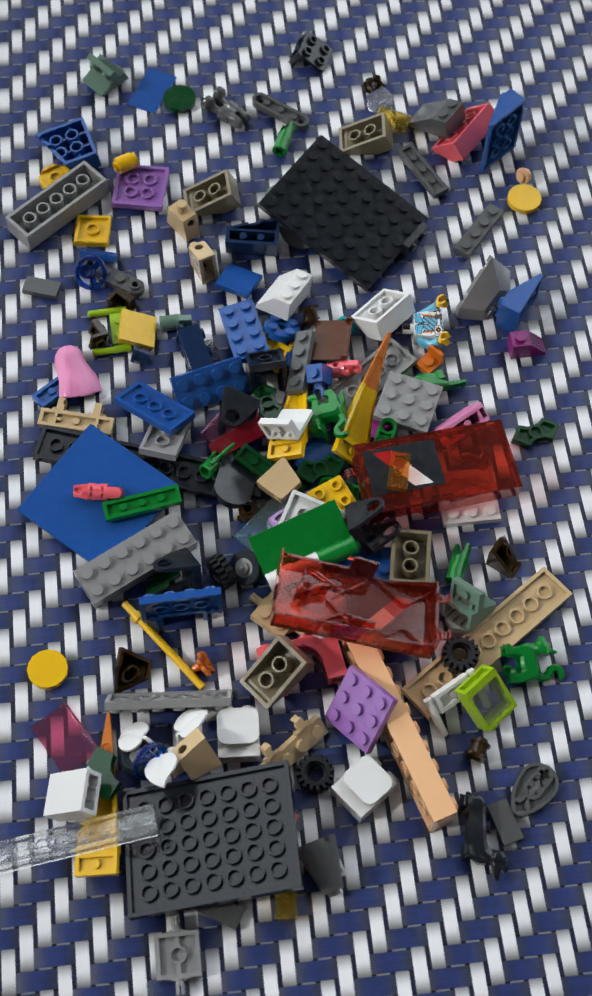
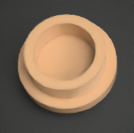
M522 167L516 171V179L520 184H527L531 180L532 175L528 168Z

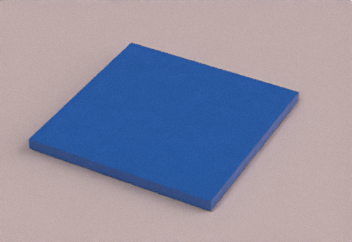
M90 424L17 508V511L89 562L150 526L163 509L107 523L102 502L107 501H93L73 497L74 485L88 483L109 484V487H121L124 491L123 497L177 483Z

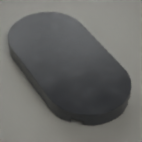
M229 452L224 455L212 488V493L214 496L216 495L217 501L231 509L245 507L248 504L257 478L254 473L234 460L237 452Z

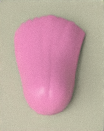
M67 345L57 351L55 355V368L59 380V397H83L102 390L97 375L88 365L79 348Z

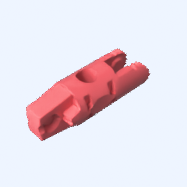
M344 360L325 364L332 368V379L348 377L362 371V365L359 360Z
M88 483L74 485L73 497L93 501L119 499L124 495L121 487H109V484Z

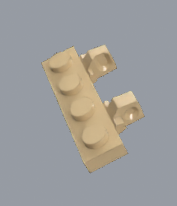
M61 397L58 399L57 407L52 409L41 407L37 422L38 427L43 428V425H49L83 433L92 424L110 438L112 437L115 418L106 417V414H103V403L95 402L93 414L67 410L68 401L66 398Z
M295 714L290 721L294 722L296 731L289 739L274 751L271 750V745L266 742L259 747L265 756L260 765L288 760L291 767L329 732L317 715L304 721L302 717H298Z

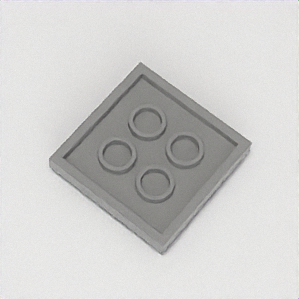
M390 371L373 414V420L381 422L384 418H392L396 421L397 427L426 436L443 387Z

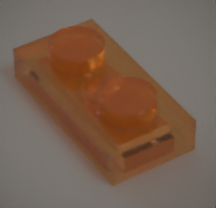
M391 451L387 481L388 490L407 491L411 454Z

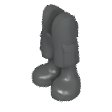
M218 86L213 93V97L208 95L204 98L202 108L207 112L217 114L220 120L227 124L229 123L234 128L240 129L250 121V115L233 100L227 101L225 99V89Z

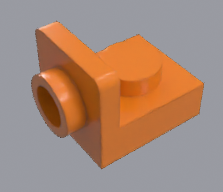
M431 344L428 347V352L415 363V367L422 373H434L443 364L444 353L441 349Z

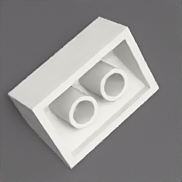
M299 269L280 275L258 301L255 308L288 321L309 294L313 275Z
M384 288L351 317L353 318V323L368 338L383 341L386 333H392L416 311L410 293Z

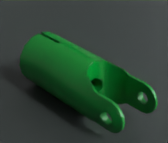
M290 122L288 127L283 125L278 133L272 149L273 153L278 157H284L287 154L296 128L294 122Z
M470 543L465 544L464 550L461 553L460 545L455 544L445 577L446 583L451 585L452 578L457 576L464 579L471 553Z

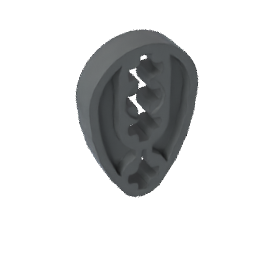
M532 763L521 771L510 796V808L514 817L521 819L531 816L544 808L554 798L559 788V780L551 767L543 763ZM547 772V778L541 783L542 787L539 786L535 794L530 796L528 789L533 788L534 781L537 782L541 777L540 773ZM526 800L523 806L524 811L520 810L517 812L516 805H520V803L522 804Z

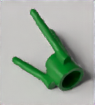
M235 443L230 444L218 456H216L218 452L214 451L200 465L199 470L204 478L209 479L211 477L215 480L220 467L217 461L235 446Z

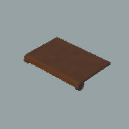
M347 316L346 320L317 321L311 361L347 360L353 322L351 316Z

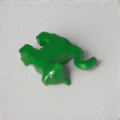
M332 389L325 390L324 395L328 402L322 404L319 403V399L315 394L307 397L309 405L314 412L308 429L309 436L323 437L325 441H329L325 424L336 421L339 422L334 427V436L343 439L349 435L348 431H340L347 421L345 411L346 397L343 391H339V395H336Z
M543 636L538 637L534 643H523L516 647H512L511 644H503L500 647L501 656L516 659V668H512L510 665L502 667L503 675L508 677L507 684H520L526 681L545 682L551 678L554 672L558 674L560 680H563L565 677L563 668L558 664H552L547 667L544 674L540 673L537 656L546 657L557 653V651L551 649L550 643Z

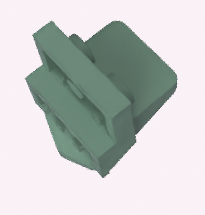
M90 53L87 56V59L91 62L89 65L92 68L84 77L83 82L101 97L106 96L117 86L129 79L121 66L113 64L102 54L95 57Z
M457 576L452 578L450 596L443 599L441 615L445 617V623L451 633L468 634L495 610L496 602L486 597L485 592Z

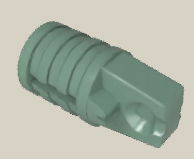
M191 314L159 316L161 332L191 326Z

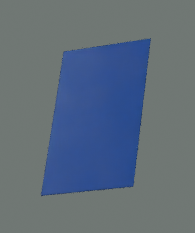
M149 68L127 105L155 114L163 101L165 91L173 85L177 77Z

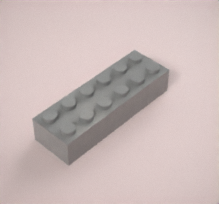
M86 161L81 162L7 215L5 220L8 231L27 248L32 250L76 218L77 215H80L109 193L107 179Z
M175 510L73 572L96 610L157 572L153 569V562L156 559L186 547L192 552L197 549V541ZM165 562L158 566L166 567L172 563Z

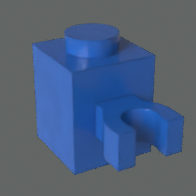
M323 363L305 365L306 384L313 387L311 395L315 394L318 398V392L321 391V396L325 397V387L332 386V368Z

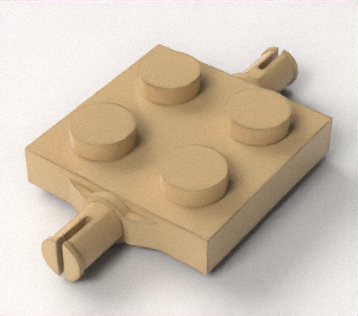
M279 590L274 593L271 592L263 599L254 592L250 595L249 600L258 605L250 615V619L275 637L278 635L287 636L293 631L300 636L307 634L302 630L292 627L288 607L294 601Z

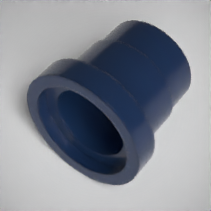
M135 344L130 362L147 364L150 351L139 348V345Z

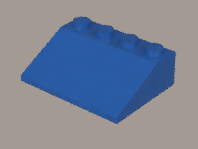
M511 88L499 96L489 122L480 166L481 173L516 147L526 99Z

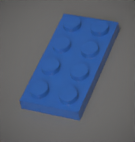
M252 298L218 308L233 357L239 355L243 364L246 363L245 353L270 350Z
M239 355L169 378L176 401L191 410L221 401L226 385L243 393L250 391Z
M141 381L136 382L114 398V404L170 436L192 421L196 416L195 411Z

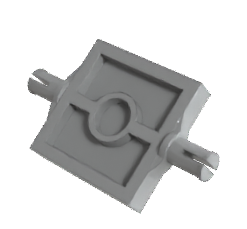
M171 916L172 930L166 933L154 934L157 982H175L176 996H180V986L181 995L184 996L186 995L184 981L190 978L202 977L199 929L188 931L181 929L180 916H176V925L175 917Z

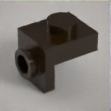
M119 286L114 291H111L107 297L108 308H114L118 303L126 306V309L131 311L136 308L134 295L129 291L126 292Z
M98 318L91 320L88 331L91 335L88 346L90 350L105 346L108 337L105 326L101 324Z

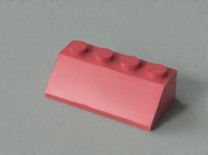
M490 102L467 108L465 110L466 119L448 139L441 137L431 148L432 151L451 162L466 160L469 156L468 154L477 148V144L486 137L488 125L494 112Z

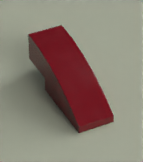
M260 416L209 443L208 446L211 452L217 451L216 456H218L232 443H235V446L229 452H237L245 443L250 445L266 437L258 425L261 419Z

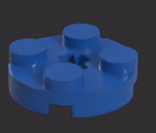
M271 315L270 318L265 320L263 331L264 333L267 332L269 334L268 337L274 341L288 343V340L293 339L295 341L296 332L300 331V328L298 327V321L295 319L286 321Z

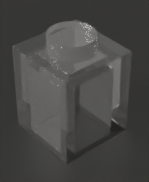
M383 86L368 95L367 108L375 115L385 112L392 107L393 95Z

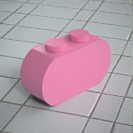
M476 402L436 426L434 432L441 445L447 447L460 441L487 423L490 418L482 403Z

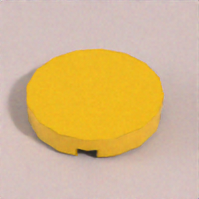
M58 164L45 167L39 177L42 189L44 190L69 172L70 169L64 165L58 166Z
M518 184L509 190L507 203L513 211H519L520 214H531L538 209L542 198L540 192L532 185Z
M47 649L32 656L27 667L29 680L41 690H51L59 687L66 680L69 671L66 658L55 650Z

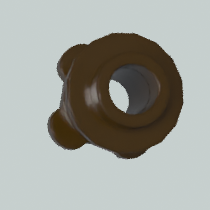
M375 75L374 78L369 77L364 81L363 88L366 93L376 95L378 91L385 88V84L381 82L379 75Z
M319 304L298 309L303 314L304 320L302 322H306L307 325L317 323V319H320V317L317 315L316 307H319Z
M248 502L245 507H239L237 521L245 523L249 527L254 526L255 519L259 517L257 506L253 502Z
M476 736V738L470 740L471 746L467 750L465 757L484 764L487 756H485L487 749H490L491 746L487 739Z

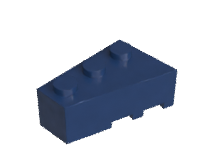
M260 219L259 222L250 224L246 222L228 226L225 237L226 253L278 256L281 225L274 219Z
M198 323L178 329L175 341L177 345L180 344L181 355L186 360L188 371L215 363V361L212 362L210 357L212 355L210 346L205 344L204 339L206 336L204 330L199 328Z

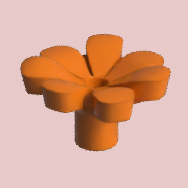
M199 651L197 653L198 659L196 664L192 665V670L195 673L201 670L207 677L212 676L211 672L215 670L212 665H209L211 661L207 657V653Z

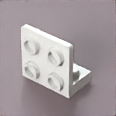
M282 409L277 418H261L258 425L268 439L299 440L314 412L312 409Z

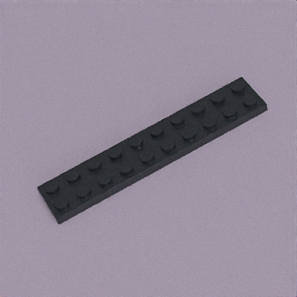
M43 425L32 455L33 460L55 465L82 432ZM115 440L180 485V492L213 499L217 498L212 493L215 480L211 477L209 479L204 478L199 470L200 465L207 459L179 453L176 461L139 454L140 445Z

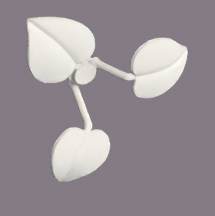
M191 709L178 717L174 724V729L177 732V744L181 742L180 737L184 739L196 727L199 728L209 714L208 710ZM135 722L129 725L118 739L119 748L122 751L131 752L137 749L143 740H146L162 753L160 757H155L148 762L144 772L152 784L165 788L178 762L177 756L172 752L174 747L164 751L149 737L145 736L149 731V726L145 722Z

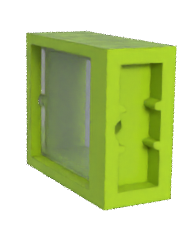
M484 664L454 690L477 728L487 732L494 730L518 706L495 668Z

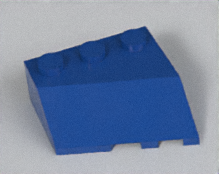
M83 117L36 134L42 143L66 167L74 168L83 161H86L94 169L102 166Z

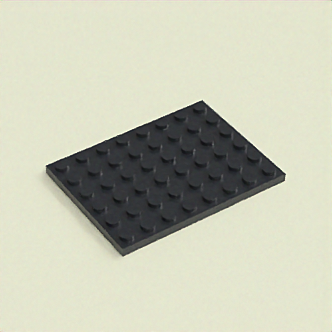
M320 135L257 205V207L366 292L370 290L398 257L402 244L422 222L427 223L429 219L323 135Z
M288 760L201 776L194 780L186 779L166 783L165 788L155 785L122 792L129 920L133 921L304 889Z

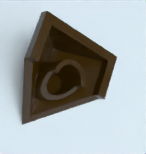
M505 535L497 540L489 552L486 565L508 578H513L522 564L520 561H517Z
M119 647L115 664L114 693H121L141 682L149 680L152 660L126 648Z

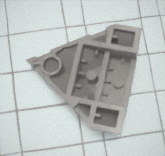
M489 255L486 260L487 263L483 269H480L467 289L466 293L468 296L458 303L455 312L457 319L484 320L486 317H491L499 308L497 304L500 298L505 297L510 290V270L491 255Z

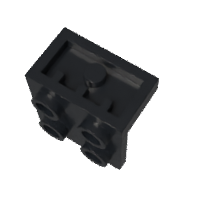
M307 31L297 41L288 63L294 66L297 62L305 60L323 73L333 49L310 31Z

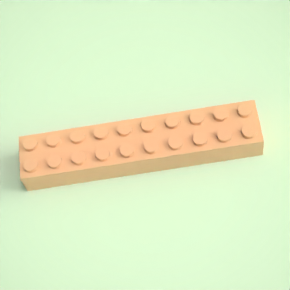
M357 628L343 634L341 650L349 666L356 665L398 700L382 731V735L431 833L453 823L458 812V804L454 797H450L447 791L449 790L445 778L440 777L438 773L439 766L434 758L431 759L428 753L430 751L428 743L425 739L422 740L419 735V725L416 721L412 720L410 707L407 702H403L401 689L398 684H394L392 671L389 666H385L383 662L384 655L380 648H376L374 644L375 637L372 631Z

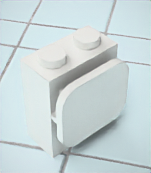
M244 705L242 708L227 706V708L222 710L217 709L218 758L222 764L261 762L258 707Z
M369 754L358 759L331 787V794L359 823L394 792L398 784L396 777L390 771L386 772L381 767L382 764L375 756L371 757Z
M89 768L50 774L43 816L57 822L68 821L70 823L88 821L95 817L102 774Z

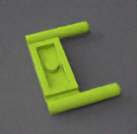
M126 306L88 311L87 315L89 318L109 315L113 347L93 349V356L132 352L130 344L118 342L120 312L122 308L126 309Z

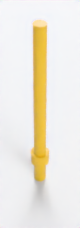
M128 601L123 602L121 606L131 616L130 619L135 624L140 625L199 690H203L206 684L148 622L144 623L142 621L141 612L136 610Z

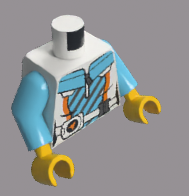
M441 294L436 299L437 303L434 302L425 309L414 313L412 323H402V334H412L413 343L427 350L431 344L437 348H442L443 344L448 346L450 344L448 338H451L447 331L443 332L442 309H440V307H448L447 297Z

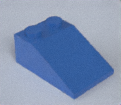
M538 274L509 290L505 297L500 298L497 304L499 308L495 313V325L509 332L517 330L538 296L543 278L542 274Z

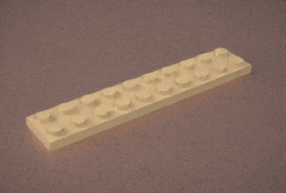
M545 567L541 568L499 604L470 633L462 636V638L468 636L469 641L473 639L475 641L474 645H478L479 658L474 671L482 664L487 666L495 664L503 657L500 652V647L503 644H511L514 647L566 602L573 593ZM457 648L452 652L454 659L457 661H464L468 658V654L464 649ZM442 655L437 657L401 688V692L428 721L432 718L423 700L461 674V672H458V675L454 674V670L449 672L448 667L445 668L443 666L444 661H441Z

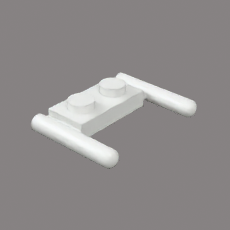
M473 668L467 669L465 673H461L432 693L430 697L423 700L441 737H446L448 731L439 714H443L460 702L454 690L474 672ZM482 688L477 693V696L482 706L488 708L490 702Z

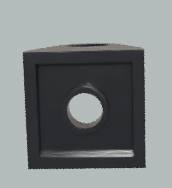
M281 348L244 354L251 395L255 391L254 372L280 369L283 391H286L288 382L287 366Z
M226 385L219 410V437L224 435L222 433L223 426L237 428L255 419L261 400Z
M381 497L356 501L345 506L348 531L355 541L360 542L361 549L366 556L372 555L397 537L402 529L400 523L395 520L371 526L366 524L384 509L385 502ZM373 503H380L378 508L370 512L368 511V508ZM396 526L393 533L384 535V532L389 527Z
M187 547L176 550L153 562V569L157 572L181 571L182 576L181 581L158 591L156 595L164 594L167 591L183 592L190 588L196 590L203 589L201 565ZM165 562L172 563V565L167 567L158 566Z

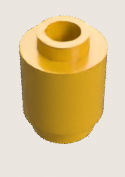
M128 152L115 157L114 162H112L113 169L119 174L135 169L139 165L134 152Z

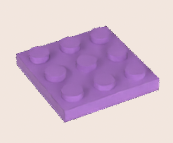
M138 165L135 169L123 174L117 172L111 207L162 212L169 178V167Z
M350 665L324 718L363 752L369 754L372 753L398 700L356 665Z

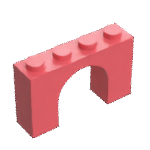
M335 629L323 639L314 635L303 634L297 639L291 640L304 653L313 655L319 660L327 685L342 682L347 668ZM263 644L256 648L257 659L270 644Z

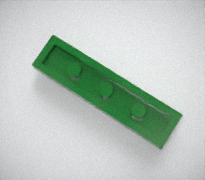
M178 484L102 502L107 523L183 504Z

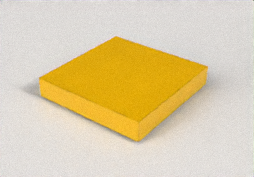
M77 215L74 246L109 247L112 216Z
M122 308L120 312L118 342L133 346L136 344L141 348L153 350L155 346L157 317Z

